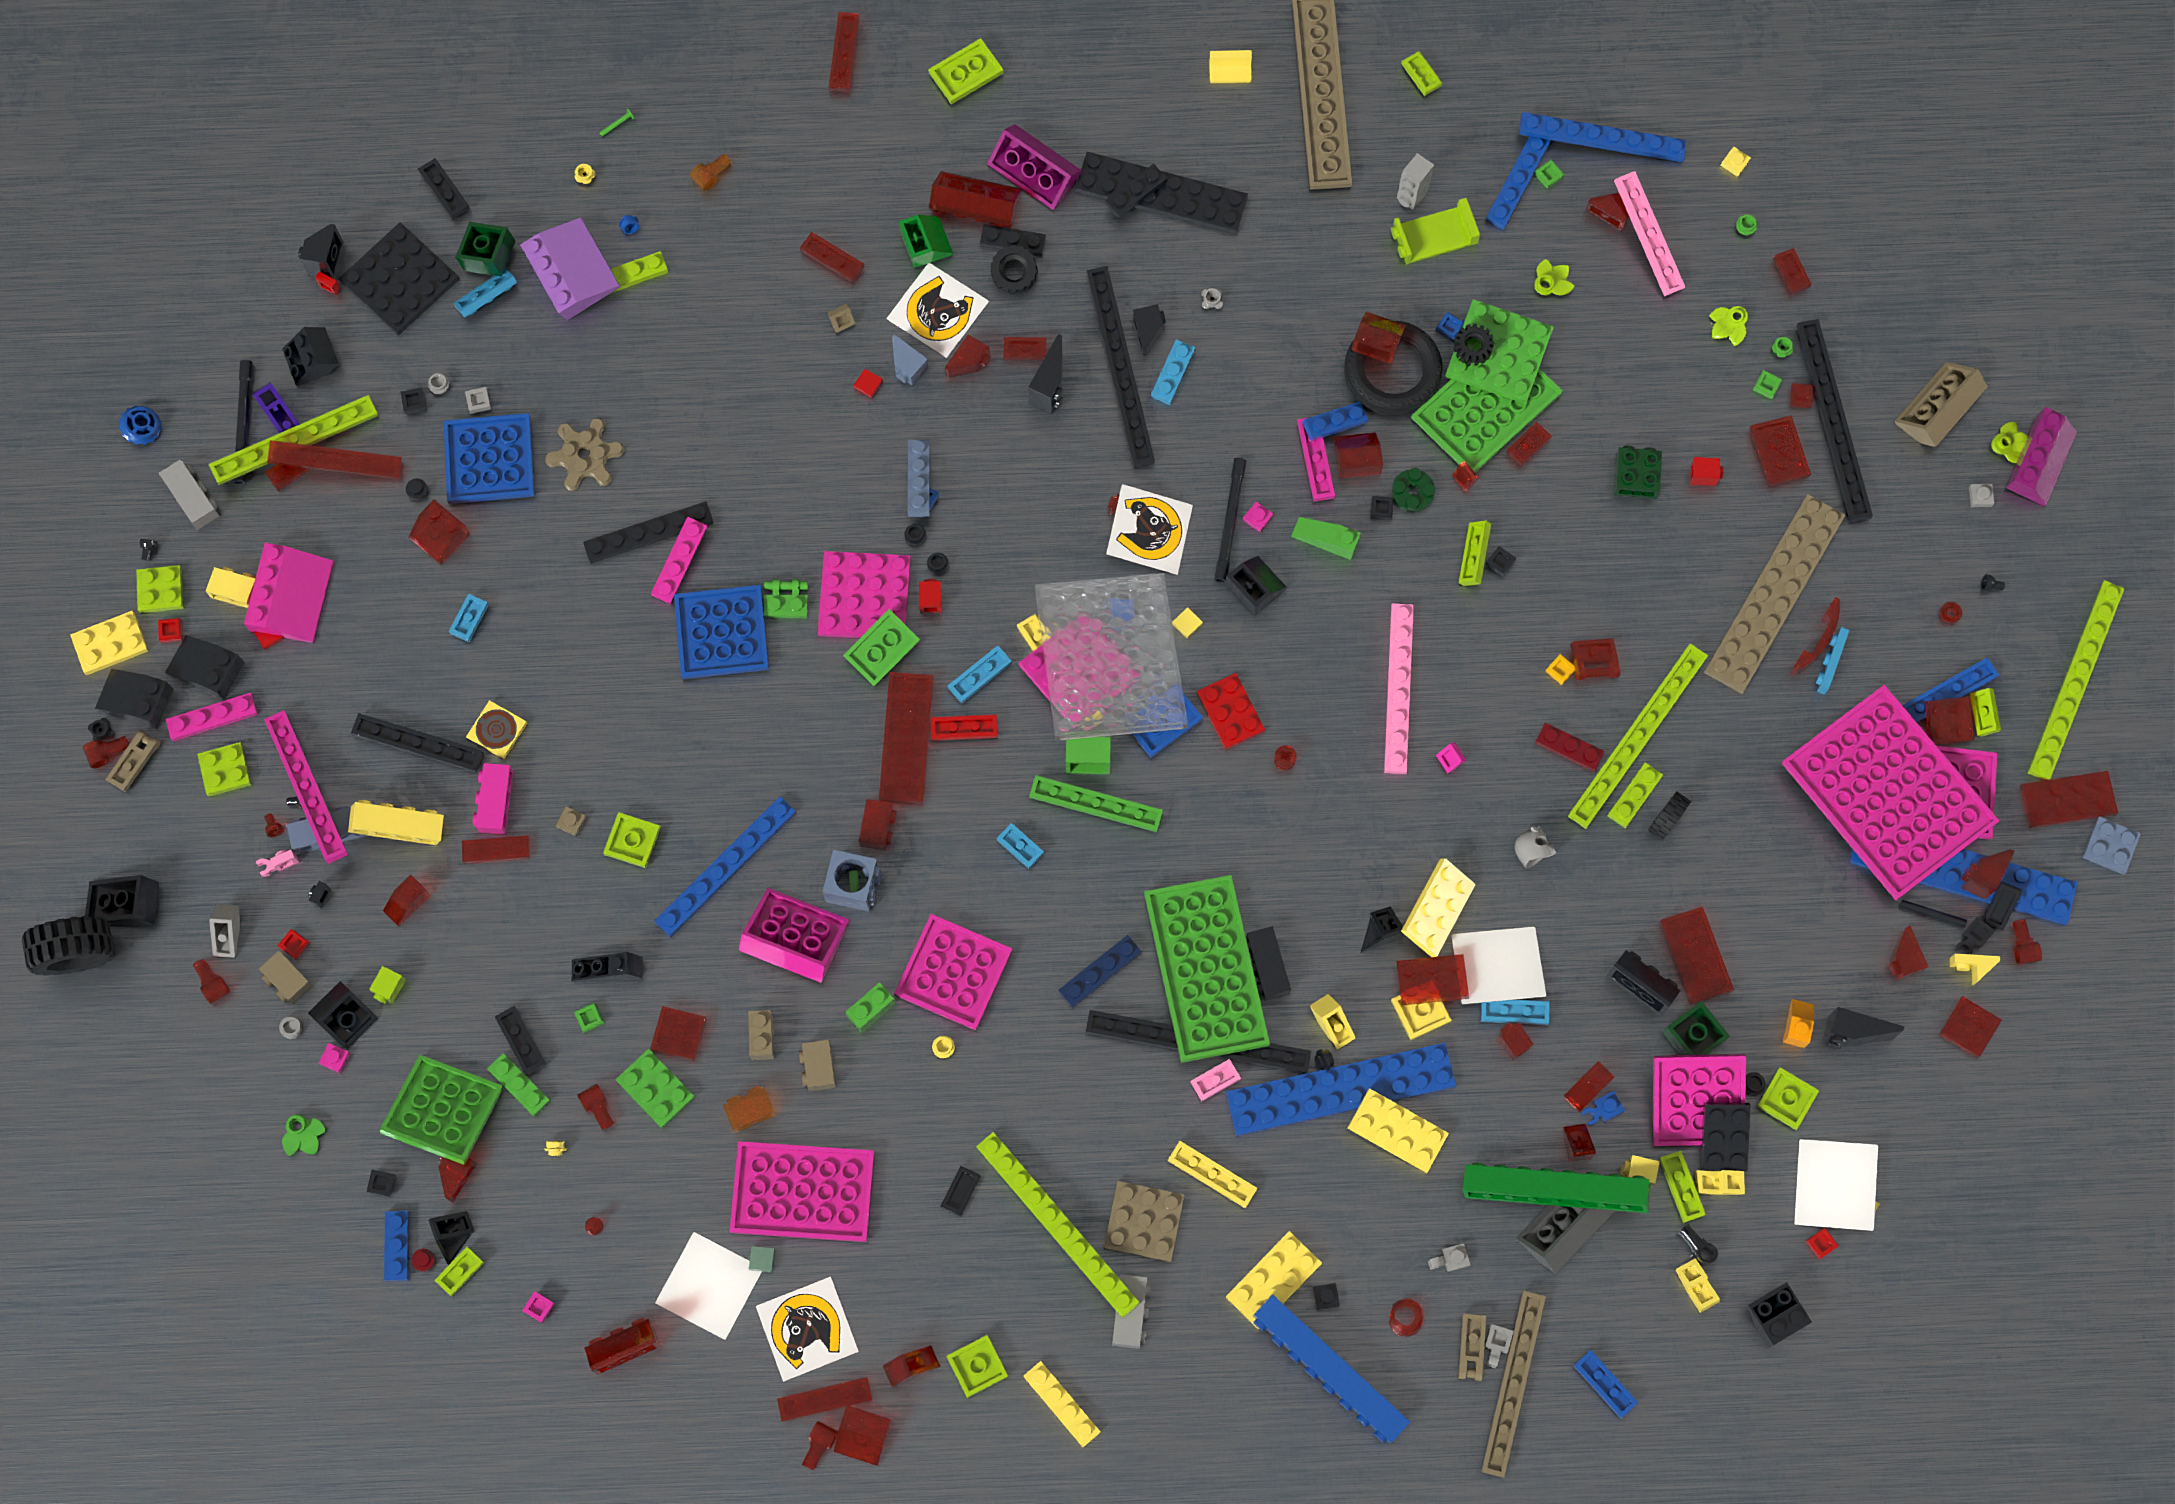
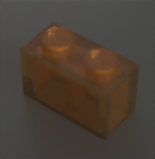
M758 1086L747 1091L748 1094L739 1097L737 1095L726 1100L727 1103L723 1107L735 1133L777 1116L765 1087L760 1088Z

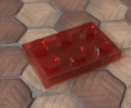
M1792 415L1750 426V433L1768 487L1810 477L1811 472Z
M1463 954L1396 961L1401 1005L1469 999Z

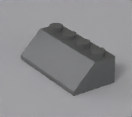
M1548 1205L1516 1239L1542 1265L1556 1274L1615 1211Z

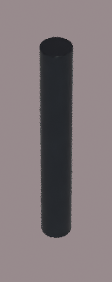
M1901 900L1899 906L1901 909L1965 928L1967 924L1966 919L1909 901Z

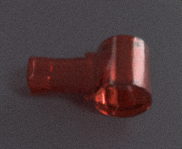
M126 736L108 743L106 741L94 740L85 744L83 750L90 768L96 769L108 764L109 758H112L113 754L126 750L129 743Z
M2026 920L2014 921L2012 925L2017 941L2015 942L2016 945L2013 952L2016 963L2022 965L2042 961L2040 944L2034 942L2033 938L2030 937Z
M200 959L193 964L195 971L201 979L202 986L200 990L210 1004L230 993L222 977L214 974L204 959Z
M598 1084L577 1094L586 1112L589 1111L590 1114L594 1115L602 1130H606L614 1125L605 1107L607 1100Z
M817 1421L810 1433L808 1440H810L809 1445L811 1446L802 1465L815 1470L823 1452L831 1449L838 1435V1430Z

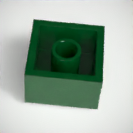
M469 222L455 258L464 271L502 277L516 241L507 227Z
M1702 1001L1666 1027L1662 1032L1680 1055H1708L1730 1037Z

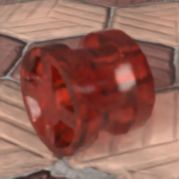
M1288 745L1280 746L1274 755L1275 766L1282 771L1292 769L1296 762L1295 750Z

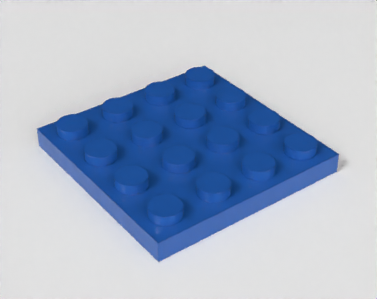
M529 413L443 421L448 504L535 497L531 419Z
M761 585L674 594L682 679L769 670Z

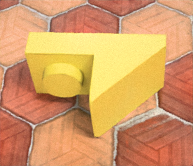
M1954 954L1950 957V967H1957L1958 971H1970V968H1972V985H1974L2000 961V956Z

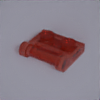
M1614 638L1573 641L1570 644L1575 666V679L1577 681L1590 677L1610 676L1611 678H1618L1620 676V666ZM1609 662L1610 666L1607 668L1585 669L1584 664Z

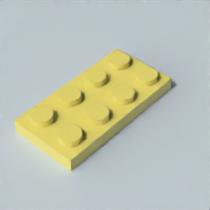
M1446 858L1440 859L1401 932L1428 955L1437 957L1476 884Z
M1368 1089L1347 1129L1425 1173H1428L1449 1134L1371 1089Z
M1288 1231L1225 1298L1259 1330L1253 1323L1255 1319L1252 1315L1266 1299L1273 1294L1284 1304L1317 1270L1322 1262Z

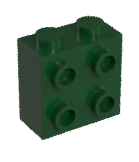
M1633 446L1619 447L1615 462L1614 495L1657 499L1661 485L1662 451L1652 447L1635 449Z

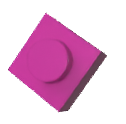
M1255 502L1243 517V521L1258 532H1261L1273 517V513L1258 502Z
M1455 742L1450 743L1436 755L1447 773L1453 772L1467 761Z
M328 1043L319 1064L341 1073L350 1052Z
M534 1291L522 1311L543 1324L555 1303Z

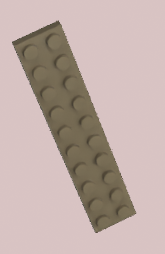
M1292 0L1310 190L1352 187L1334 0Z
M1807 494L1707 666L1705 674L1741 694L1744 693L1844 519L1845 514Z

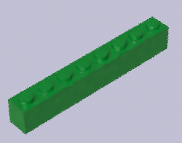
M1473 1163L1472 1165L1466 1164L1463 1193L1465 1198L1649 1213L1651 1185L1649 1179L1639 1175L1629 1178L1623 1177L1620 1174L1604 1176L1596 1172L1580 1174L1573 1170L1555 1172L1549 1168L1531 1170V1168L1525 1166L1508 1168V1166L1501 1164L1492 1167L1482 1163Z

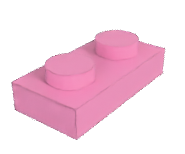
M1228 1059L1191 1080L1190 1083L1202 1102L1241 1080V1077L1231 1060Z

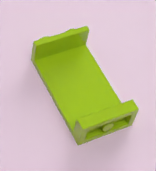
M1467 198L1458 200L1457 207L1404 223H1400L1399 217L1395 218L1393 227H1391L1392 236L1399 243V255L1401 258H1404L1406 264L1478 244L1480 233Z

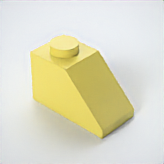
M1329 994L1310 1005L1317 1022L1336 1050L1355 1039L1341 1006Z

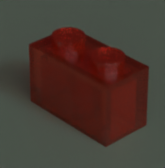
M866 799L859 836L860 847L886 851L887 844L891 845L893 832L890 831L891 823L895 824L897 816L893 803Z

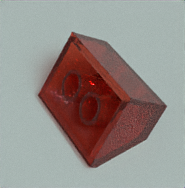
M640 1318L631 1323L632 1326L623 1330V1327L611 1331V1336L605 1339L598 1337L589 1341V1346L584 1349L591 1371L600 1375L662 1347L652 1322L649 1319Z

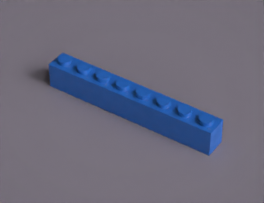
M1273 1294L1252 1315L1255 1319L1253 1323L1261 1331L1264 1332L1266 1329L1272 1335L1270 1339L1281 1348L1283 1345L1290 1351L1288 1356L1296 1363L1302 1362L1307 1367L1305 1369L1306 1373L1313 1379L1318 1377L1324 1383L1322 1387L1331 1395L1335 1393L1341 1399L1339 1403L1346 1410L1350 1411L1352 1409L1358 1414L1356 1418L1365 1427L1370 1425L1375 1430V1437L1382 1443L1386 1441L1392 1443L1410 1423L1404 1415Z

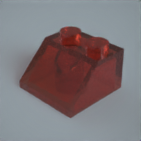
M1366 311L1354 338L1352 351L1392 364L1406 325Z
M1376 432L1333 437L1339 478L1382 473L1383 458Z
M433 499L419 514L408 538L441 565L470 533L465 524Z
M2009 849L1983 857L1977 863H1972L1969 869L1966 868L1961 877V880L1964 881L1961 888L1986 900L1997 890L2015 851Z
M847 1405L833 1452L878 1466L892 1420Z

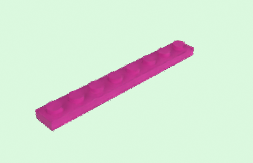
M285 710L265 718L264 721L326 863L329 864L347 856L348 853Z

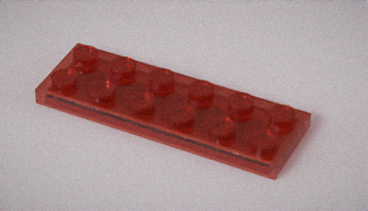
M889 673L879 801L923 804L933 675Z

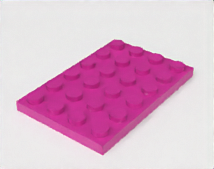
M738 1141L730 1233L867 1242L874 1150Z

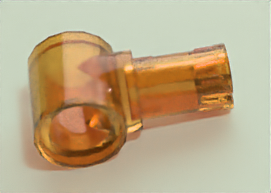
M723 154L711 164L707 163L704 165L700 163L691 170L689 176L703 191H708L716 184L718 174L731 165V160L726 154Z

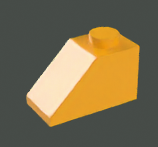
M1795 999L1791 1000L1783 1043L1803 1048L1810 1043L1814 1026V1004Z

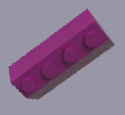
M1016 124L1003 130L987 162L993 169L1052 210H1055L1072 190L1082 171Z
M2047 407L2037 414L2024 448L2006 486L2007 489L2040 505H2047L2077 434V431L2066 416Z

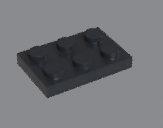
M1703 1102L1702 1171H1748L1751 1109L1749 1103Z

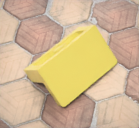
M1252 50L1210 51V83H1250Z

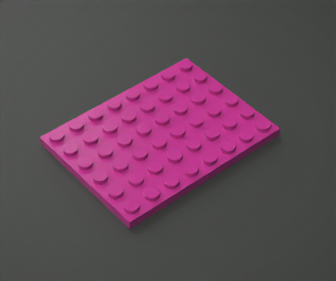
M1885 685L1782 761V765L1895 900H1898L1999 822V819Z

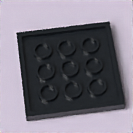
M401 222L339 277L340 282L398 336L460 279L450 267Z

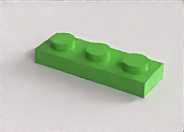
M504 1053L487 1068L534 1117L551 1102Z

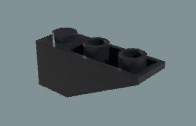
M629 952L573 959L571 982L642 979L643 957Z

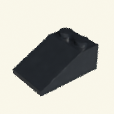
M1060 334L1057 335L1028 387L1029 403L1051 414L1055 408L1058 409L1063 401L1062 335Z
M185 635L165 673L224 700L244 661L238 654L223 647Z
M111 669L95 709L157 729L173 688L167 681Z
M143 875L89 881L85 916L102 917L109 922L110 926L139 927L154 925L159 882Z
M1837 1007L1828 1017L1822 1041L1828 1042L1830 1047L1841 1049V1047L1892 1040L1904 1031V1026Z

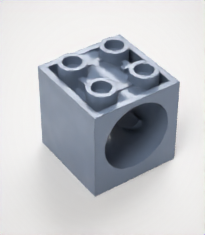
M833 850L823 888L825 902L869 912L870 905L874 906L876 901L875 885L880 884L882 876L881 867L878 866L877 859ZM847 871H863L868 879L866 886L858 892H845L841 885H838L840 877Z

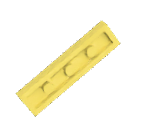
M1179 1141L1168 1159V1162L1245 1209L1258 1189Z
M1041 1361L1023 1376L1083 1448L1101 1433Z

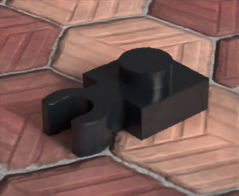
M1977 917L1962 934L1967 940L1959 942L1955 949L1958 951L1961 946H1966L1968 948V953L1966 954L1971 955L1974 950L1973 946L1976 945L1978 948H1981L1995 930Z

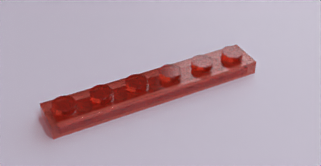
M271 440L267 460L270 464L398 480L401 467V457Z

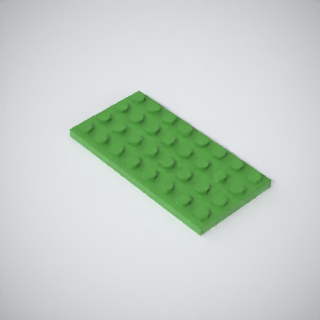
M1232 875L1144 891L1181 1063L1269 1046V1037Z

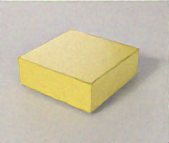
M1187 607L1172 622V625L1188 639L1203 625V622Z

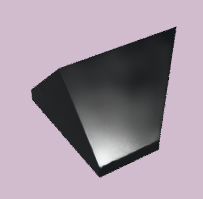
M1391 906L1370 913V920L1361 952L1403 938L1404 933L1401 932L1403 926Z
M467 1211L434 1217L428 1220L435 1241L448 1266L455 1259L471 1234L474 1233Z

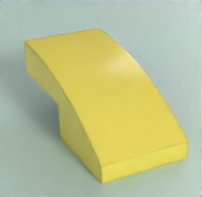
M1698 1170L1694 1172L1695 1188L1700 1195L1745 1194L1744 1171Z
M1696 1258L1676 1269L1683 1286L1700 1313L1720 1302V1298L1708 1282V1276Z

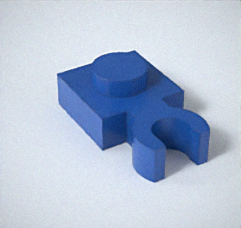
M1612 1091L1593 1102L1596 1108H1586L1581 1114L1582 1116L1587 1113L1593 1115V1120L1587 1123L1588 1126H1592L1598 1121L1599 1117L1606 1122L1623 1113L1625 1109L1615 1092Z

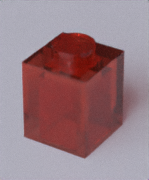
M1518 1022L1513 1026L1511 1023H1508L1499 1030L1501 1034L1497 1039L1512 1060L1531 1049L1534 1045Z

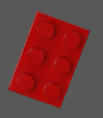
M1236 673L1197 691V695L1225 750L1265 732V728Z

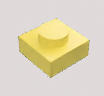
M1733 147L1722 161L1721 166L1738 177L1750 162L1751 157Z

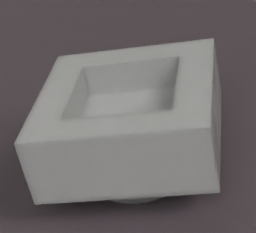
M486 387L465 391L470 414L491 409Z
M1971 484L1969 486L1971 507H1993V484Z

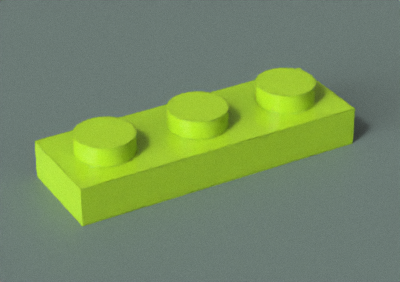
M661 251L611 268L620 285V288L615 291L669 273Z
M1486 520L1469 523L1459 583L1463 586L1481 584L1491 523Z
M1645 762L1607 816L1626 829L1663 774Z
M1682 1151L1660 1157L1661 1167L1683 1223L1705 1216L1706 1213Z

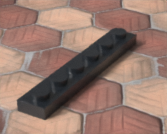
M707 501L584 541L583 544L590 564L679 535L687 517L705 525L713 524Z
M358 713L351 731L352 736L477 773L484 754L482 750L360 713Z

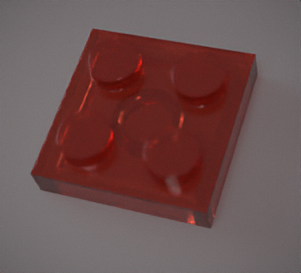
M1970 697L1925 701L1928 737L1935 745L1974 740Z
M1962 996L1939 1035L1974 1057L1979 1058L2002 1020Z
M662 1006L650 1050L695 1061L706 1017Z

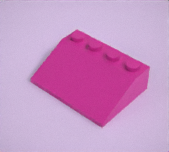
M265 543L244 622L246 628L252 633L257 631L281 635L287 639L314 643L334 561L287 546Z
M767 888L741 934L739 951L822 983L850 919Z

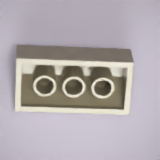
M1946 362L1894 422L1919 443L1936 447L1988 386L1978 369Z

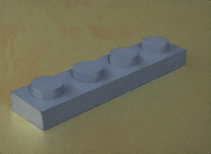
M908 440V517H930L929 440Z

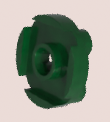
M1418 468L1401 472L1395 478L1392 486L1393 501L1400 509L1407 512L1408 510L1415 512L1425 510L1432 503L1435 494L1433 480L1428 474ZM1409 487H1417L1418 494L1415 495L1414 493H1412L1410 495L1408 493L1410 490Z

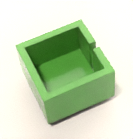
M1072 734L1071 737H1066V774H1110L1111 737H1106L1104 734H1095L1093 737H1084L1083 734Z

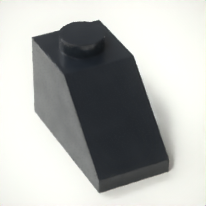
M1158 304L1133 310V321L1143 356L1148 355L1163 331V324L1166 323L1164 312L1159 310Z

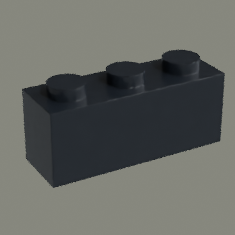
M1273 926L1248 932L1246 941L1252 957L1253 972L1257 975L1259 981L1256 983L1259 996L1263 995V999L1266 1001L1289 995L1291 987Z

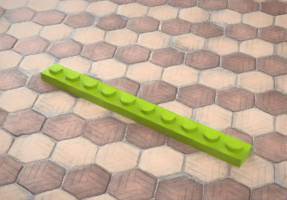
M2105 580L2101 583L2028 769V774L2047 782L2051 779L2125 588Z
M1692 644L1688 645L1568 815L1570 819L1587 829L1707 659V654Z
M994 1132L976 1146L1123 1319L1141 1304Z

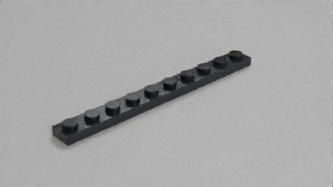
M1108 266L1087 270V277L1133 467L1153 464L1155 459Z
M1819 319L1799 322L1796 325L1850 523L1871 519L1873 514Z
M1094 1010L1089 1011L1086 1027L1087 1034L1178 1050L1173 1025ZM1270 1043L1266 1047L1214 1057L1306 1074L1308 1073L1311 1051Z

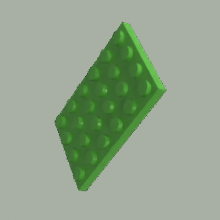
M1540 368L1526 404L1451 379L1413 413L1411 419L1472 477L1563 393V390Z

